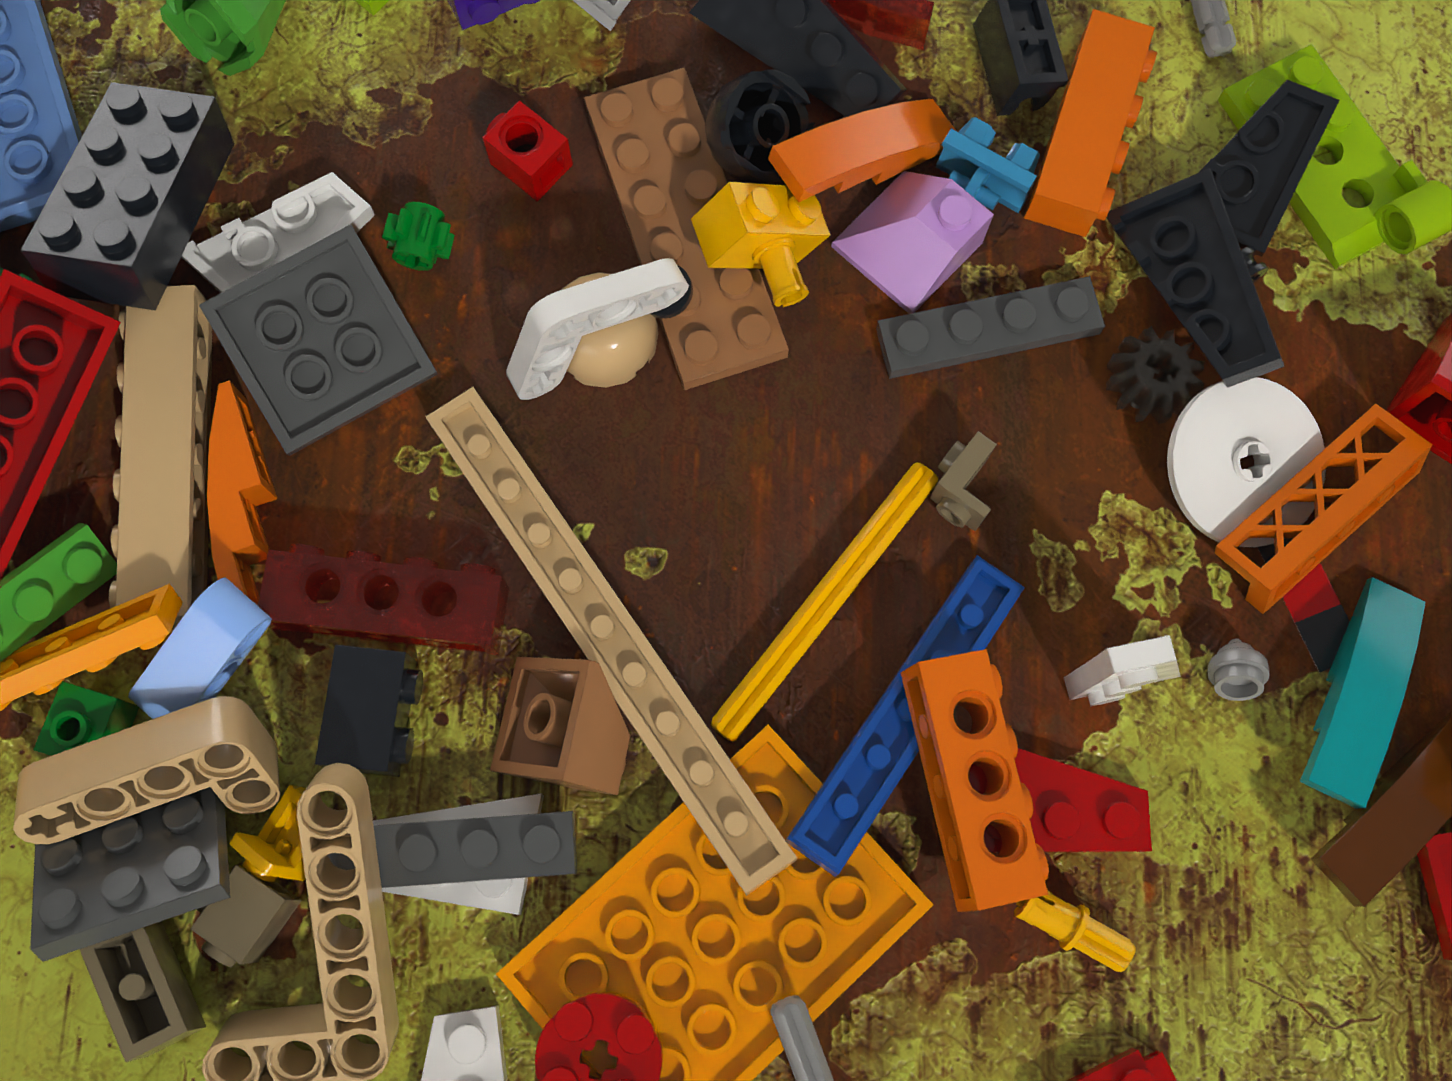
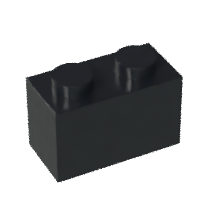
M335 645L315 760L316 765L325 767L335 763L349 764L365 774L400 777L401 764H408L410 762L414 747L413 728H407L411 704L418 705L423 689V671L416 669L417 661L406 652Z

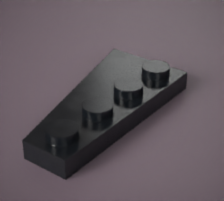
M699 0L689 12L774 70L793 77L803 89L845 117L892 105L907 90L827 0Z

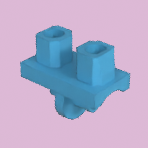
M976 117L971 118L959 132L951 128L943 140V150L936 163V168L949 174L948 179L955 181L983 206L993 210L999 202L1019 213L1037 177L1034 172L1040 157L1039 152L1023 143H1015L1006 158L988 149L994 140L996 132L991 125Z

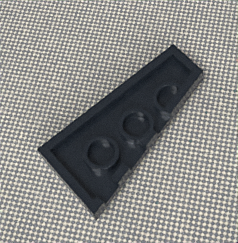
M1210 168L1109 211L1106 217L1107 221L1227 388L1285 367Z

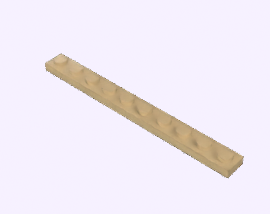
M475 388L468 389L427 415L426 419L584 655L588 660L600 664L615 701L746 896L797 861V857Z

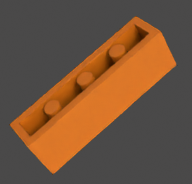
M1093 9L1080 39L1068 77L1069 82L1066 84L1024 219L1082 237L1087 236L1095 219L1105 221L1116 189L1107 187L1111 173H1120L1130 145L1129 142L1121 140L1124 128H1133L1143 103L1144 97L1135 94L1138 82H1147L1157 56V51L1149 49L1155 27Z

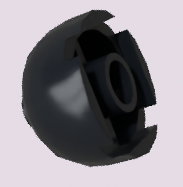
M778 70L748 72L723 85L711 101L705 122L706 141L716 162L730 176L748 183H768L782 180L768 160L772 146L816 128L815 122L809 123L805 105L811 103L805 90L793 77Z

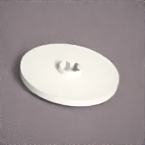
M1258 377L1228 388L1223 381H1220L1205 388L1193 397L1175 422L1167 453V468L1171 489L1181 511L1192 525L1209 538L1220 543L1325 449L1320 429L1307 406L1284 386ZM1253 455L1254 466L1242 469L1240 458ZM1326 469L1322 472V484H1323V485H1324V481H1325ZM1310 482L1304 489H1313L1312 482ZM1288 502L1281 508L1282 524L1302 525L1313 512L1314 502ZM1273 516L1263 525H1273ZM1248 538L1239 547L1266 546L1273 544L1274 538Z

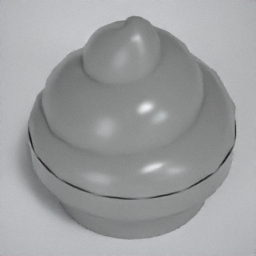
M1232 639L1227 645L1220 648L1208 664V679L1214 685L1215 692L1220 697L1228 700L1245 701L1260 696L1264 691V684L1270 677L1269 665L1265 656L1240 639Z

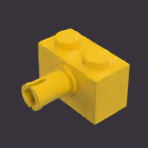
M728 182L691 218L708 268L763 269L776 307L796 304L808 296L809 290L804 284L797 263L830 236L821 212L820 203L815 195L798 202L787 185Z

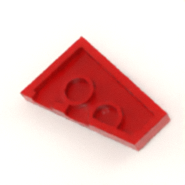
M1018 748L1017 756L1014 760L1020 783L1027 787L1031 795L1033 815L1030 823L1035 843L1039 844L1044 852L1152 851L1147 790ZM972 764L968 772L969 782L975 791L983 794L987 787L986 775L979 766ZM988 824L984 831L985 846L990 853H999L1002 846L1000 833L994 826Z

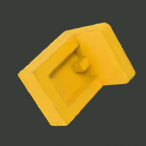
M290 784L258 836L235 832L229 842V845L245 858L242 864L243 867L255 877L267 882H275L277 877L298 881L306 879L297 820V803L306 788Z

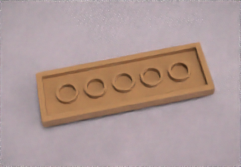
M685 67L584 97L585 108L640 265L671 258L687 272L692 281L693 295L687 308L675 317L659 318L683 389L687 390L788 358L789 349L760 270L708 268L691 218L727 184L722 167L713 158L707 144L705 121Z

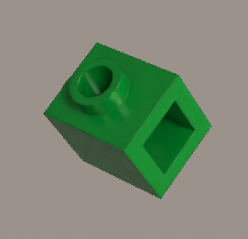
M62 681L33 750L52 756L130 728L133 725L139 707L127 701Z

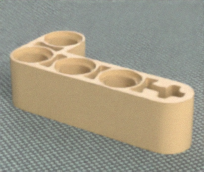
M228 696L210 698L41 759L24 767L18 775L13 830L17 837L25 842L33 844L56 843L211 787L224 805L234 812L241 814L264 812L273 807L278 802L280 796L277 746L257 716L243 700Z

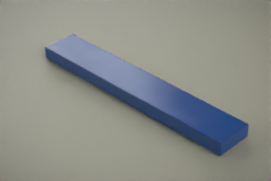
M976 555L785 841L834 877L839 875L919 751L901 672L920 661L984 650L1025 587Z

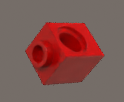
M520 100L507 113L503 112L497 115L489 124L486 134L482 137L490 164L537 202L573 166L568 138ZM526 144L535 146L527 152L514 151L519 146Z

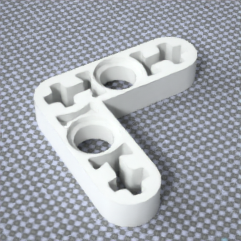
M660 259L547 295L534 304L526 316L506 370V375L518 397L522 400L537 398L559 385L565 376L583 335L662 310L683 297L689 285L674 259Z

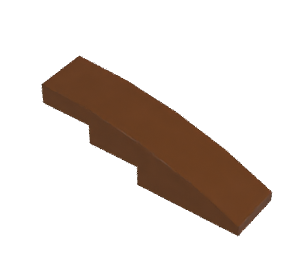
M1452 711L1375 782L1378 788L1371 793L1366 808L1354 809L1343 820L1347 825L1311 858L1354 907H1365L1414 858L1452 816Z

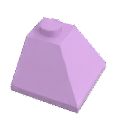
M904 171L832 242L831 247L907 313L912 314L983 243L994 214L952 179Z

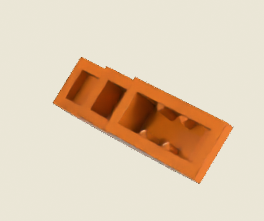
M933 98L900 102L863 111L824 124L773 145L768 160L796 200L801 202L830 187H834L840 193L870 178L877 185L941 154L943 140L951 128L955 131L956 129Z
M229 380L218 384L209 437L207 506L212 558L217 580L226 577L263 610L250 565L270 559L271 554L256 506L276 500L277 495L248 401Z

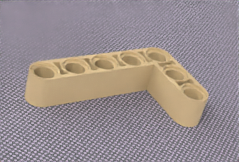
M335 763L325 766L316 774L297 803V820L323 1003L250 1010L232 1015L225 1021L203 1059L202 1072L206 1081H367L379 1075L388 1062L399 1030V1017L373 817L367 781L357 768L349 764ZM334 791L340 794L346 802L347 809L334 810L326 806L321 799L320 792ZM342 853L348 856L353 861L355 869L343 870L336 867L330 861L328 854ZM337 915H351L357 918L363 927L359 929L348 928L338 920ZM359 975L365 978L370 986L358 987L353 985L346 976ZM363 1034L370 1036L377 1043H362L354 1035ZM292 1041H303L309 1044L313 1050H302ZM230 1047L240 1048L250 1057L240 1056Z

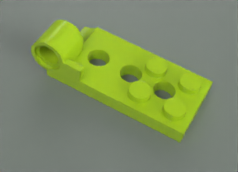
M1312 44L1225 88L1219 96L1218 102L1238 130L1286 80L1340 100L1317 145L1328 149L1333 154L1335 164H1322L1312 155L1289 202L1335 270L1384 243L1396 253L1404 255L1452 231V190L1440 181L1431 180L1428 182L1412 159L1401 166L1398 165ZM1349 188L1358 191L1364 198L1365 207L1356 208L1349 205L1342 196V189Z

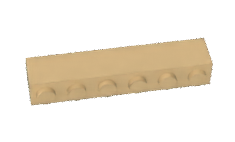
M195 285L167 286L156 311L126 306V309H122L119 314V321L121 322L119 330L125 342L124 362H120L117 367V383L120 392L123 394L122 415H118L115 421V436L121 448L120 469H117L113 476V491L116 500L119 502V522L113 526L111 532V547L114 556L117 558V580L113 581L110 585L109 604L110 608H113L170 583L183 601L172 627L173 629H175L194 601L207 589L209 517L207 479L211 421L212 327L199 307L207 299Z

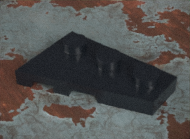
M1286 80L1238 130V133L1199 171L1211 169L1241 249L1253 246L1257 251L1256 255L1262 257L1340 100Z

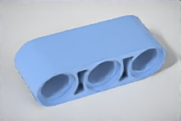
M226 577L217 580L190 606L132 687L128 698L152 719L207 699L215 698L266 631L272 618Z

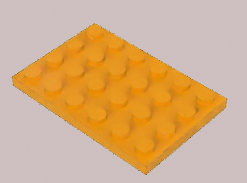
M767 725L739 750L730 761L786 840L823 783L780 736ZM683 802L498 971L496 975L542 1029L563 1005L590 993H614L632 1000L653 1022L662 1043L663 1065L659 1081H752L784 1050L770 1013L771 1006L775 1002L788 996L798 995L805 1002L813 1022L934 904L868 832L865 833L839 875L835 877L789 845L796 855L797 861L746 896ZM597 1040L593 1050H583L582 1062L590 1065V1075L602 1077L606 1068H616L617 1057L608 1054V1042Z

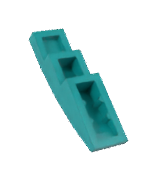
M1371 577L1367 579L1327 675L1326 681L1332 684L1313 728L1314 731L1319 732V735L1299 782L1355 809L1366 808L1385 758L1407 689L1418 646L1425 601L1376 578Z

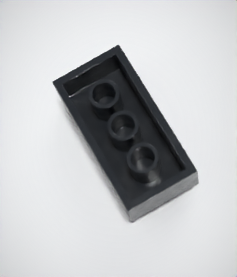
M111 82L21 248V251L45 288L65 297L156 311L234 146V141L215 96Z

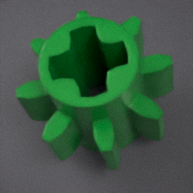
M422 202L406 203L404 208H401L399 215L388 213L382 238L388 241L387 248L393 250V260L407 268L421 271L432 269L433 264H436L437 257L448 260L455 235L449 232L451 224L444 222L445 214L440 209Z

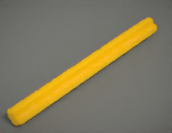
M918 462L909 468L714 715L711 725L715 731L732 742L739 738L934 489L938 482V477L931 469Z

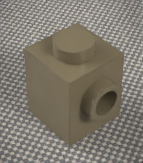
M236 865L229 874L230 898L198 908L197 911L201 914L190 928L206 940L201 947L202 950L216 961L228 967H233L236 962L238 964L258 963L302 901L276 881L267 882L249 873L243 865Z

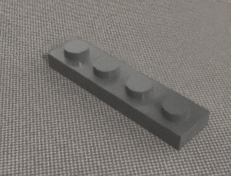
M1089 276L879 320L876 331L888 377L891 379L1099 335L1104 329L1105 324Z
M573 811L374 825L382 888L577 874L575 812ZM342 853L328 854L330 861L336 867L343 870L355 869L353 861L348 856Z

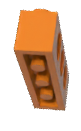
M987 649L920 661L901 672V677L957 912L979 911L1048 895L1045 883L1049 875L1048 862L1041 846L1035 843L1030 823L1033 815V803L1029 790L1023 783H1020L1014 760L1018 752L1017 739L1012 727L1005 723L999 700L1003 691L1002 680L996 666L990 664ZM956 705L964 707L971 715L972 729L970 733L962 731L956 725L953 716ZM972 764L979 766L986 775L987 787L983 794L975 791L969 782L968 772ZM988 824L998 830L1002 839L1001 850L997 856L991 854L984 843V831Z

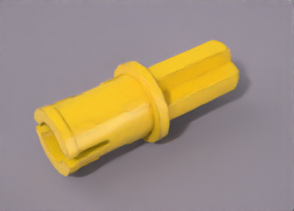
M1049 891L1048 895L1016 902L1017 907L1014 909L1015 917L1024 920L1032 926H1036L1059 940V947L1066 951L1074 947L1116 972L1125 971L1134 957L1136 947L1131 940L1091 918L1089 908L1084 905L1075 907L1054 896Z

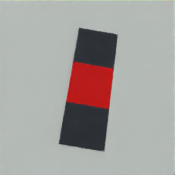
M1284 538V547L1294 538ZM1274 543L1257 547L1265 564L1275 556ZM1319 563L1282 598L1320 673L1331 668L1350 621L1321 563Z

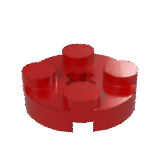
M606 992L590 993L563 1005L543 1028L535 1053V1071L538 1081H659L663 1065L662 1043L653 1022L632 1000L621 995ZM597 1040L608 1042V1054L617 1057L616 1068H606L602 1077L590 1075V1065L582 1062L583 1050H593Z

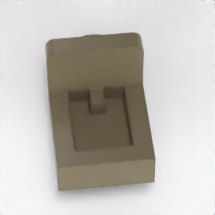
M979 431L967 446L957 441L943 458L938 469L945 474L936 485L930 497L932 501L938 504L936 509L944 519L957 527L963 528L966 525L974 531L978 529L991 509L965 489L987 462L997 445Z

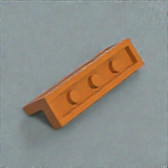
M1375 404L1218 543L1214 553L1250 583L1245 600L1260 613L1264 614L1420 473L1432 444L1378 404ZM1375 426L1397 442L1398 445L1389 453H1363L1361 437ZM1352 446V453H1344ZM1327 467H1354L1355 484L1349 489H1323L1322 472ZM1364 467H1372V468L1365 474ZM1310 482H1312L1313 489H1304ZM1288 502H1314L1315 520L1309 525H1283L1281 508ZM1324 502H1334L1325 510ZM1273 516V525H1263ZM1248 538H1274L1275 556L1261 568L1237 549ZM1284 538H1294L1284 547Z

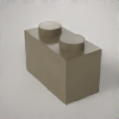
M162 921L79 949L125 1063L149 1057L207 1027Z

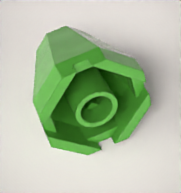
M166 0L167 3L160 8V12L165 24L195 58L207 63L213 57L224 63L217 70L232 76L251 68L264 55L286 0Z

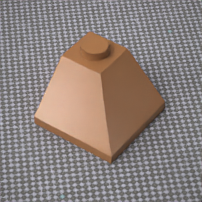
M517 657L490 771L577 790L618 795L621 777L626 765L630 734L600 664L584 659Z

